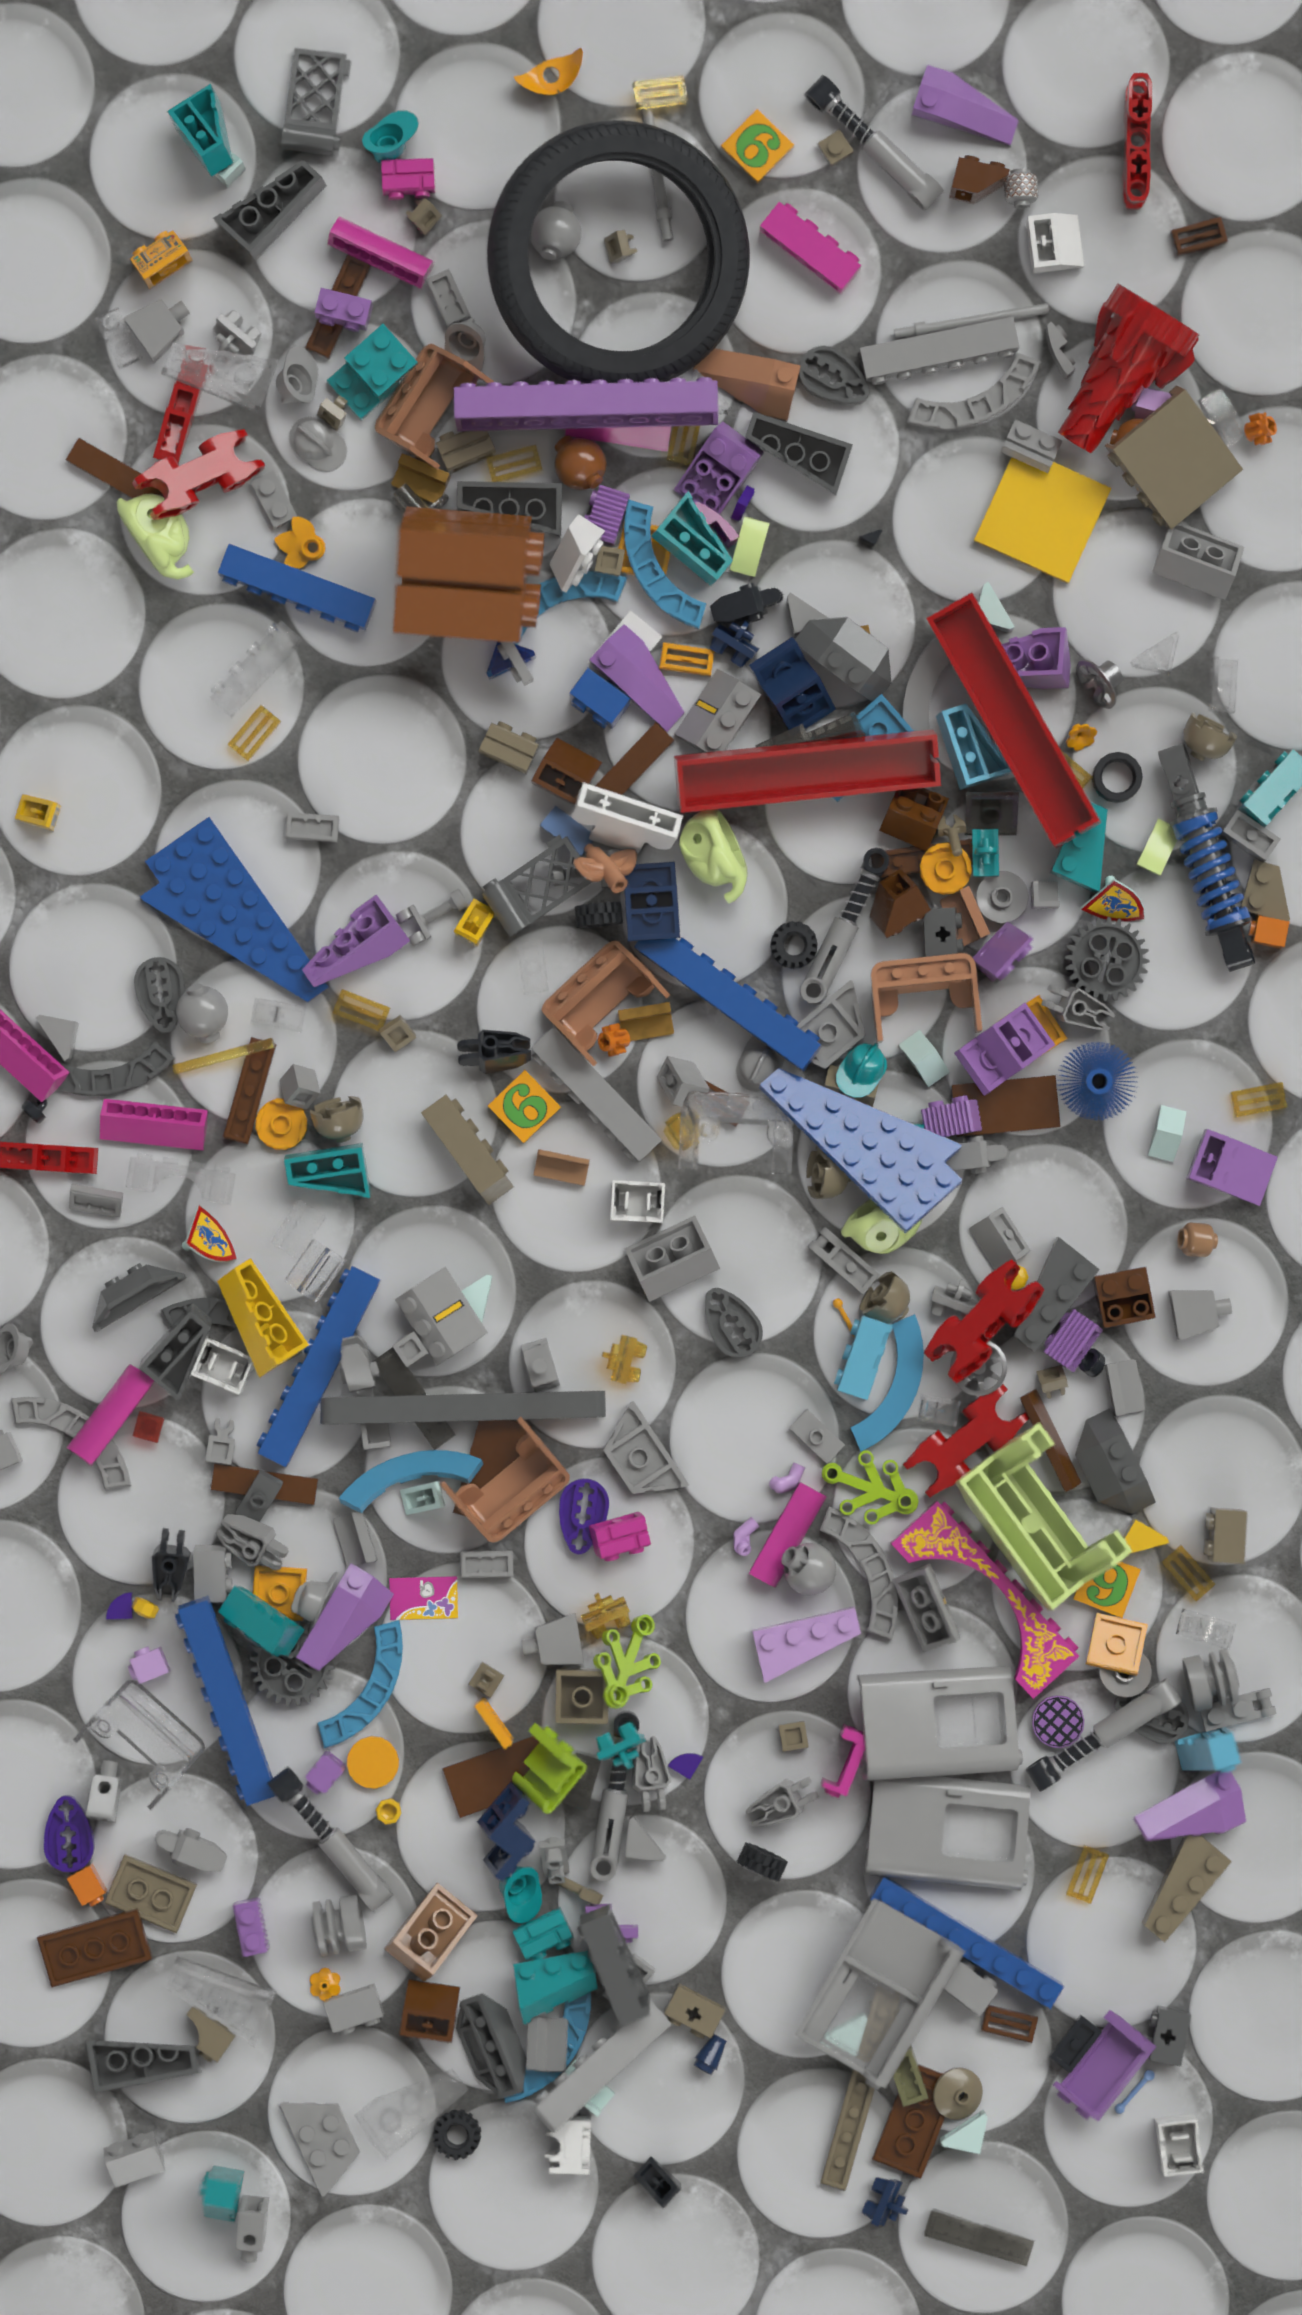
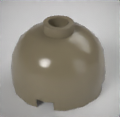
M1193 712L1186 723L1183 734L1185 744L1192 750L1190 754L1201 761H1204L1205 758L1218 759L1226 755L1232 748L1237 736L1232 731L1227 735L1223 732L1225 726L1201 714L1196 717Z
M348 1096L349 1101L340 1102L341 1098L337 1097L315 1105V1111L310 1110V1115L318 1133L327 1139H335L337 1143L350 1140L351 1135L360 1129L364 1118L360 1098Z
M817 1146L815 1147L817 1151H811L807 1161L806 1178L811 1177L812 1186H807L810 1196L814 1199H830L840 1195L851 1179Z
M892 1271L886 1272L877 1279L880 1284L874 1291L872 1286L867 1290L860 1303V1310L868 1318L889 1324L897 1319L902 1320L909 1312L910 1291L907 1284Z

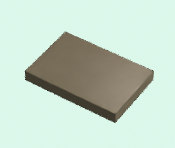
M124 1854L104 1903L124 1912L138 1908L141 1919L177 1934L197 1884Z

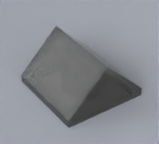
M966 792L964 795L966 833L964 835H972V829H998V835H1017L1019 792Z

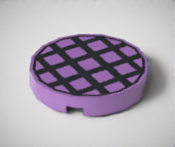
M1056 1695L1047 1697L1037 1705L1033 1712L1032 1725L1034 1733L1041 1742L1050 1747L1062 1748L1070 1746L1072 1742L1074 1743L1079 1739L1083 1732L1085 1720L1082 1710L1075 1701L1066 1696Z

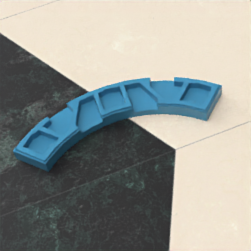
M628 499L624 523L627 556L637 581L650 599L665 613L685 625L699 629L706 603L688 596L666 577L652 548L650 525L653 506Z
M588 571L587 574L584 573L578 586L572 585L566 593L561 590L556 577L550 578L540 583L539 616L557 604L577 598H602L618 602L627 577ZM523 627L521 638L528 627ZM513 642L515 647H517L519 643Z
M915 1314L891 1324L893 1325L892 1329L897 1346L896 1372L888 1394L879 1407L863 1421L850 1427L860 1451L873 1446L885 1438L904 1418L917 1394L923 1371L924 1351L920 1326Z
M428 1450L404 1454L387 1460L365 1472L339 1497V1501L341 1504L362 1513L374 1499L385 1492L386 1488L398 1482L401 1484L422 1478L421 1476L438 1475V1477L456 1479L470 1484L483 1466L482 1459L472 1455L447 1450Z
M400 1620L374 1626L376 1658L370 1679L364 1690L350 1706L339 1714L318 1722L324 1748L336 1745L361 1731L377 1716L388 1701L396 1685L402 1663L403 1639Z
M591 1992L569 2003L565 2002L563 2018L568 2019L566 2067L573 2060L584 2039L590 2017ZM525 2069L523 2091L505 2097V2103L520 2100L534 2094L555 2080L562 2072H537Z

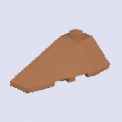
M714 349L706 358L694 366L693 372L701 377L712 378V381H717L718 388L728 392L740 402H744L755 409L756 412L768 417L788 421L801 366L776 359Z

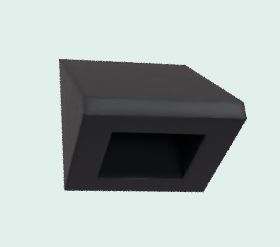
M882 529L859 536L858 539L875 547Z

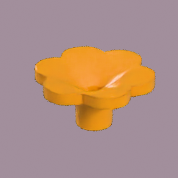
M1075 724L1068 734L1069 738L1066 740V744L1070 748L1073 747L1076 751L1082 750L1085 746H1090L1095 742L1094 737L1097 735V730L1088 724Z
M326 1967L320 1969L319 1973H313L310 1977L312 1984L310 1987L311 1994L319 1996L322 2001L338 1995L341 1990L339 1985L340 1975L335 1972L332 1973Z

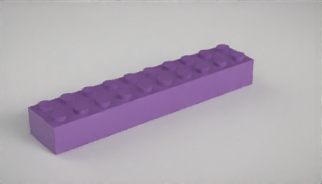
M708 377L697 378L696 381L673 378L670 379V382H659L658 379H645L642 383H633V380L622 379L618 380L617 383L594 380L591 381V384H581L580 381L572 380L566 381L565 384L554 385V382L551 381L539 382V385L515 382L512 386H502L501 383L492 382L480 387H476L473 383L460 384V387H454L455 423L457 432L718 425L717 381H712V378Z

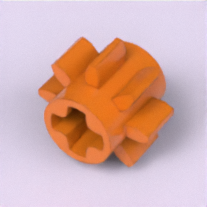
M1259 412L1250 415V422L1244 426L1246 438L1250 442L1254 441L1255 445L1271 443V436L1277 432L1275 420L1271 416H1267L1266 413L1260 414Z
M619 1023L602 1027L603 1032L598 1036L600 1049L605 1052L608 1051L609 1057L626 1053L625 1047H628L630 1044L628 1031L624 1028L620 1029Z

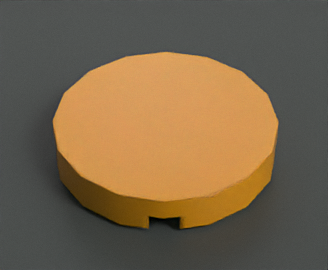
M938 843L929 848L923 855L919 866L920 877L925 886L932 892L941 895L954 894L963 889L968 883L972 872L971 860L966 851L962 849L960 856H954L950 843Z
M276 1098L260 1108L256 1117V1131L266 1146L276 1150H288L297 1146L304 1139L307 1132V1117L302 1108L285 1104L284 1098Z
M368 1736L360 1739L352 1746L348 1753L347 1767L350 1776L356 1783L365 1788L376 1789L387 1785L393 1780L398 1771L399 1757L397 1750L390 1741L379 1736Z

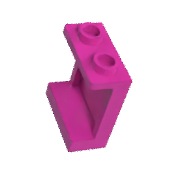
M843 1724L841 1728V1738L853 1743L837 1782H833L822 1777L820 1782L822 1787H824L825 1793L839 1798L840 1795L847 1796L865 1751L864 1732L846 1724Z

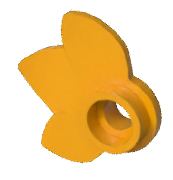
M292 517L293 531L283 532L274 539L278 547L288 554L284 564L296 569L303 568L309 561L320 559L326 550L325 542L320 536L316 535L313 524L302 517ZM312 542L317 545V551L314 553L308 549L309 544Z

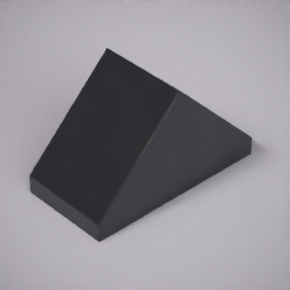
M652 2156L633 2175L663 2209L681 2190V2182Z

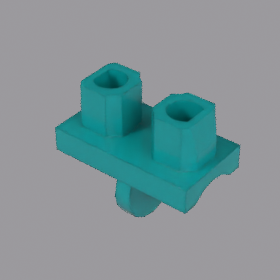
M972 829L973 877H999L998 829Z
M632 1722L618 1728L623 1741L617 1744L614 1743L610 1733L596 1738L600 1751L596 1753L599 1761H605L620 1754V1757L613 1760L615 1767L622 1764L628 1770L634 1767L632 1759L639 1757L637 1749L629 1753L627 1750L646 1742L644 1734L638 1733Z

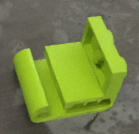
M534 1723L529 1732L540 1742L524 1761L530 1770L524 1777L515 1772L512 1782L545 1814H549L554 1811L585 1773L587 1766L573 1753L574 1748L564 1740L560 1741L557 1739L559 1735L547 1725L545 1728H542Z

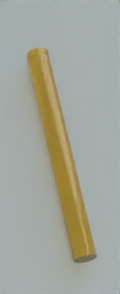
M268 1038L173 1064V1071L176 1075L275 1048L273 1038Z

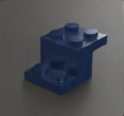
M793 637L749 664L765 697L780 715L792 737L836 710L820 677L805 659L798 643Z
M675 861L636 864L633 871L629 875L624 876L628 882L625 888L628 942L680 938Z
M512 1782L506 1786L477 1821L488 1838L496 1843L483 1861L493 1875L501 1882L506 1877L508 1878L513 1875L517 1864L523 1857H527L532 1852L536 1843L526 1827L517 1820L526 1814L530 1802Z

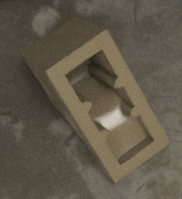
M194 2003L187 2016L194 2022L199 2033V2043L196 2046L200 2050L198 2054L209 2062L214 2060L218 2063L237 2035V2032Z

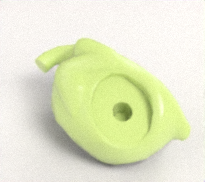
M143 494L128 501L122 498L118 499L117 511L122 521L154 568L164 577L176 580L192 575L194 572L189 564L183 568L175 566V563L187 552L190 539L189 527L183 515L153 520L150 513L153 508L164 501V497L161 495Z
M719 809L699 811L687 821L681 832L679 840L680 850L694 876L703 883L712 886L732 883L733 888L731 891L724 894L726 901L730 904L744 891L748 874L747 865L737 838Z
M869 1199L850 1215L841 1229V1234L845 1238L851 1237L865 1250L878 1254H888L897 1250L916 1234L922 1219L905 1234Z

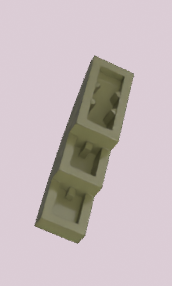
M911 2044L893 2075L903 2107L928 2099Z

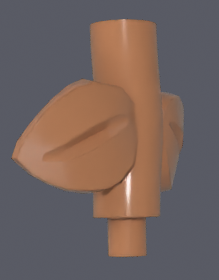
M588 844L584 848L586 858L579 857L574 859L575 867L586 879L597 882L604 878L613 893H620L628 884L624 876L629 875L635 868L637 852L636 849H626L608 856L600 847Z

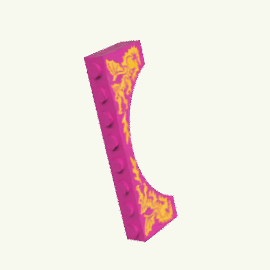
M936 1500L890 1543L908 1563L926 1559L952 1560L978 1570L998 1586L1014 1611L1020 1632V1658L1014 1679L1034 1699L1079 1657L1075 1652L1079 1647L1069 1637L1065 1640L1058 1633L1061 1629L1051 1617L1046 1620L1040 1612L1043 1608L1034 1598L1029 1601L1022 1594L1025 1588L1016 1579L1011 1582L1005 1575L1008 1570L998 1559L993 1562L987 1556L990 1550L981 1540L975 1543L969 1536L972 1533L971 1529L963 1521L958 1524L953 1519L952 1515L955 1512L945 1501L940 1504Z

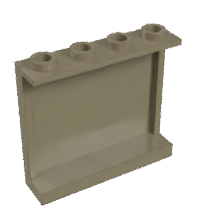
M1175 386L1169 391L1172 397L1113 446L1108 443L1105 445L1109 451L1108 459L1115 467L1120 466L1123 470V479L1130 487L1134 486L1139 493L1136 496L1145 507L1149 506L1151 508L1153 520L1160 527L1165 526L1169 529L1177 526L1243 470L1186 389Z

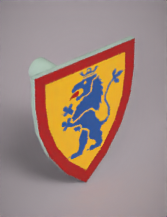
M1107 876L1105 878V887L1081 907V910L1101 919L1110 917L1111 921H1117L1118 919H1121V921L1144 919V907L1138 895L1132 889L1117 881L1114 876Z
M198 1205L187 1239L182 1243L183 1249L185 1251L193 1250L203 1258L214 1262L236 1260L237 1257L233 1245L225 1230L209 1212Z

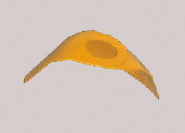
M582 48L577 49L572 54L546 60L527 73L514 76V79L524 88L538 94L555 95L558 94L557 90L561 93L572 85L579 73L583 58ZM555 67L559 71V79L555 83H548L544 80L543 72L546 68Z

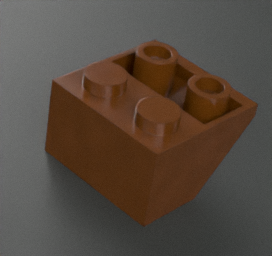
M965 155L964 158L959 157L949 198L975 204L1003 187L1010 169L1005 168V165L1000 162L991 161L990 164L979 162L980 159L975 156Z
M556 737L542 759L531 782L535 786L575 807L583 783L591 785L602 762Z
M926 788L897 790L879 831L927 851L949 798Z
M899 869L879 882L869 917L884 936L889 938L902 932L903 928L910 923L921 920L931 909L917 885L902 869Z
M1146 1267L1094 1276V1290L1104 1328L1156 1318Z
M408 1979L399 2035L452 2043L460 1987Z

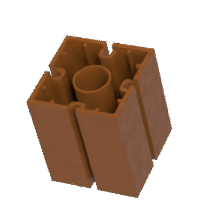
M406 507L399 528L396 577H402V585L396 584L393 633L520 643L523 627L536 628L540 608L541 584L527 583L528 575L540 576L544 551V533L531 532L532 516Z

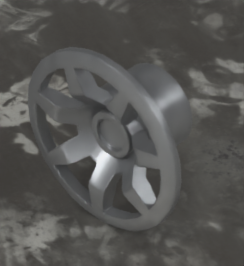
M1089 660L1079 661L1076 666L1079 681L1082 684L1083 678L1090 679V681L1083 684V687L1085 689L1093 687L1096 689L1093 696L1094 701L1099 706L1105 709L1113 708L1117 702L1114 687L1123 681L1119 668L1111 661H1106L1099 667Z
M991 1341L987 1344L995 1349L1000 1357L988 1359L977 1371L956 1384L959 1389L970 1395L983 1396L990 1394L1000 1387L1006 1377L1007 1361L1005 1355ZM956 1351L952 1355L950 1368L957 1358ZM1002 1361V1374L999 1377L991 1371V1366ZM987 1376L997 1380L993 1387L984 1390V1379ZM971 1379L977 1380L980 1391L970 1390L965 1385Z

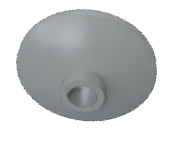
M999 871V877H985L979 884L976 893V901L981 913L987 919L997 923L1016 920L1025 911L1029 899L1028 890L1023 880L1016 874L1008 871ZM999 893L1006 895L1007 900L1001 903L997 900Z
M1143 1653L1137 1676L1129 1675L1128 1678H1122L1117 1671L1099 1668V1676L1104 1687L1110 1693L1123 1698L1134 1697L1142 1693L1147 1688L1152 1675L1150 1662Z

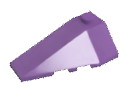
M927 65L913 106V116L1011 146L1019 120L954 73Z
M625 624L609 637L589 659L593 667L629 697L631 701L666 732L685 713L644 641Z
M1066 627L1040 628L1032 631L1030 635L1021 638L1016 636L1010 638L1009 642L1002 644L1025 687L1038 689L1069 688L1071 663Z
M377 894L358 907L350 915L352 920L344 929L339 928L334 933L336 938L329 946L322 947L302 969L314 987L389 957L410 942V939Z
M350 1563L296 1659L319 1671L381 1617L394 1594L374 1576Z
M1217 1771L1136 1815L1133 1820L1145 1840L1152 1841L1172 1839L1184 1835L1200 1836L1204 1833H1225L1244 1824L1246 1816L1242 1791L1231 1771L1225 1773Z

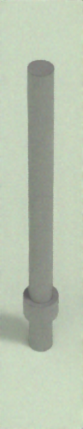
M649 86L639 87L644 123L655 126ZM651 169L658 207L655 210L657 221H660L663 241H670L673 239L670 223L672 213L671 208L667 204L663 175Z
M1048 303L928 324L918 322L914 323V326L894 329V335L897 340L1008 317L1020 319L1049 314Z

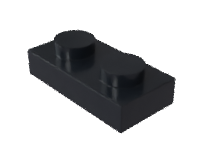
M1080 2015L1049 2057L1071 2073L1100 2036L1102 2030L1083 2015Z

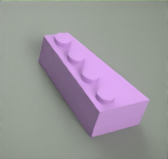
M854 1606L752 1630L764 1683L861 1634Z

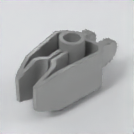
M1049 984L1047 990L1055 995L1062 996L1061 1001L1057 1005L1053 1001L1043 999L1041 1005L1056 1011L1055 1014L1058 1021L1095 1030L1110 1029V1027L1099 1023L1095 1016L1098 1013H1102L1109 1017H1115V1014L1105 1004L1080 988L1070 987L1063 990Z
M983 1136L968 1137V1143H959L961 1149L946 1164L953 1171L971 1169V1174L986 1173V1167H991L992 1161L1006 1159L1010 1155V1151L1007 1148L1008 1146L989 1145L988 1141H983Z
M358 1335L342 1338L341 1364L343 1368L340 1369L343 1384L348 1385L349 1392L356 1391L357 1397L374 1396L372 1389L376 1387L375 1377H379L380 1374L377 1362L372 1361L366 1341Z
M227 1514L221 1521L222 1525L216 1531L224 1547L250 1567L257 1566L260 1562L273 1570L281 1568L283 1563L279 1558H285L289 1550L285 1545L274 1539L276 1534L272 1527L244 1515Z
M655 1736L650 1737V1756L645 1754L643 1743L634 1747V1750L637 1749L639 1757L633 1759L632 1788L636 1792H640L643 1812L650 1811L651 1803L648 1791L654 1790L657 1792L659 1810L666 1809L664 1789L671 1782L663 1749Z
M810 1777L796 1783L785 1779L760 1796L746 1810V1814L757 1809L766 1811L764 1816L751 1823L752 1826H767L796 1818L803 1811L805 1804L819 1797L817 1791L811 1792L801 1798L798 1792L799 1789H803L812 1783Z
M162 1829L155 1834L156 1844L170 1851V1856L173 1859L172 1863L187 1868V1865L206 1872L222 1871L227 1859L226 1853L214 1842L199 1837L201 1833L193 1829H180L178 1834Z

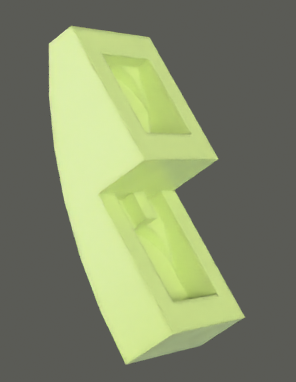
M744 516L730 571L755 577L770 523Z
M1158 818L1136 864L1158 876L1162 874L1177 842L1173 828L1170 827L1169 823Z

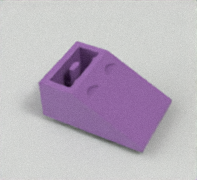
M722 421L708 437L674 488V491L681 496H684L689 491L694 503L700 502L720 515L752 472L764 451Z
M1007 921L973 957L976 967L992 982L996 978L1001 981L1015 967L1012 962L1015 959L1020 962L1033 948L1030 943L1034 939Z
M1205 1129L1186 1179L1260 1206L1278 1157L1231 1137Z

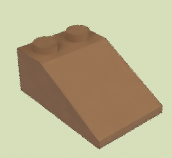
M437 1882L397 1930L384 1950L425 1982L435 1974L478 1915Z

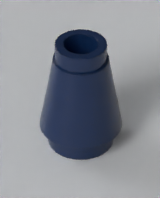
M713 2034L694 2057L696 2061L693 2065L712 2075L714 2070L717 2071L727 2041Z

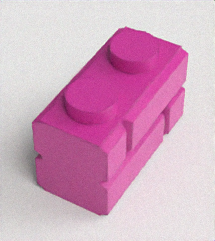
M433 158L381 160L383 195L388 196L389 199L400 200L404 199V195L414 194L415 198L424 199L429 198L430 194L436 192Z
M639 1511L589 1525L594 1552L597 1557L604 1559V1561L616 1560L620 1558L619 1554L629 1552V1554L641 1553L644 1551V1547L651 1545L645 1517Z

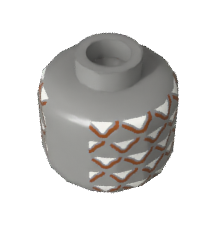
M1025 168L1011 170L1004 183L1005 200L1013 204L1016 209L1029 208L1030 204L1038 199L1037 176L1031 173V170Z

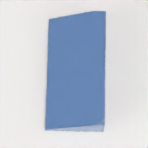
M557 806L551 810L540 824V827L553 837L560 835L563 839L568 836L581 857L586 853L584 851L585 846L594 842L589 839L591 832Z

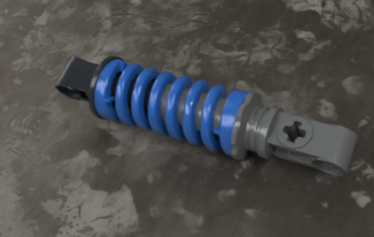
M1184 743L1158 751L1160 763L1166 774L1174 799L1170 806L1171 809H1175L1176 819L1169 824L1173 828L1176 839L1185 841L1179 848L1180 853L1190 854L1184 860V865L1189 868L1194 867L1188 873L1190 880L1198 881L1192 887V890L1196 894H1204L1197 899V905L1199 907H1209L1201 913V918L1207 920L1208 923L1205 927V935H1218L1229 972L1254 965L1255 958L1243 926L1252 922L1253 918L1250 917L1247 907L1234 906V904L1244 899V895L1242 893H1230L1231 890L1240 886L1238 880H1226L1236 870L1233 866L1226 867L1225 863L1231 860V855L1229 853H1221V849L1227 846L1225 840L1217 841L1216 836L1222 834V828L1212 826L1216 824L1215 821L1218 819L1217 807L1208 808L1204 800L1206 798L1205 792H1199L1192 771L1190 757ZM1180 777L1188 779L1185 789L1177 786V783L1180 782Z

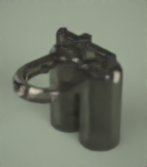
M406 483L395 491L394 497L391 499V502L403 515L406 507L428 508ZM447 494L443 495L429 508L441 509L448 502L449 496Z

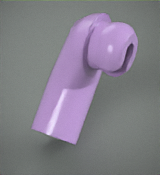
M793 1463L787 1476L781 1478L774 1476L770 1480V1488L779 1494L795 1489L805 1467Z
M752 1517L733 1533V1548L741 1556H747L751 1552L750 1534L760 1527Z

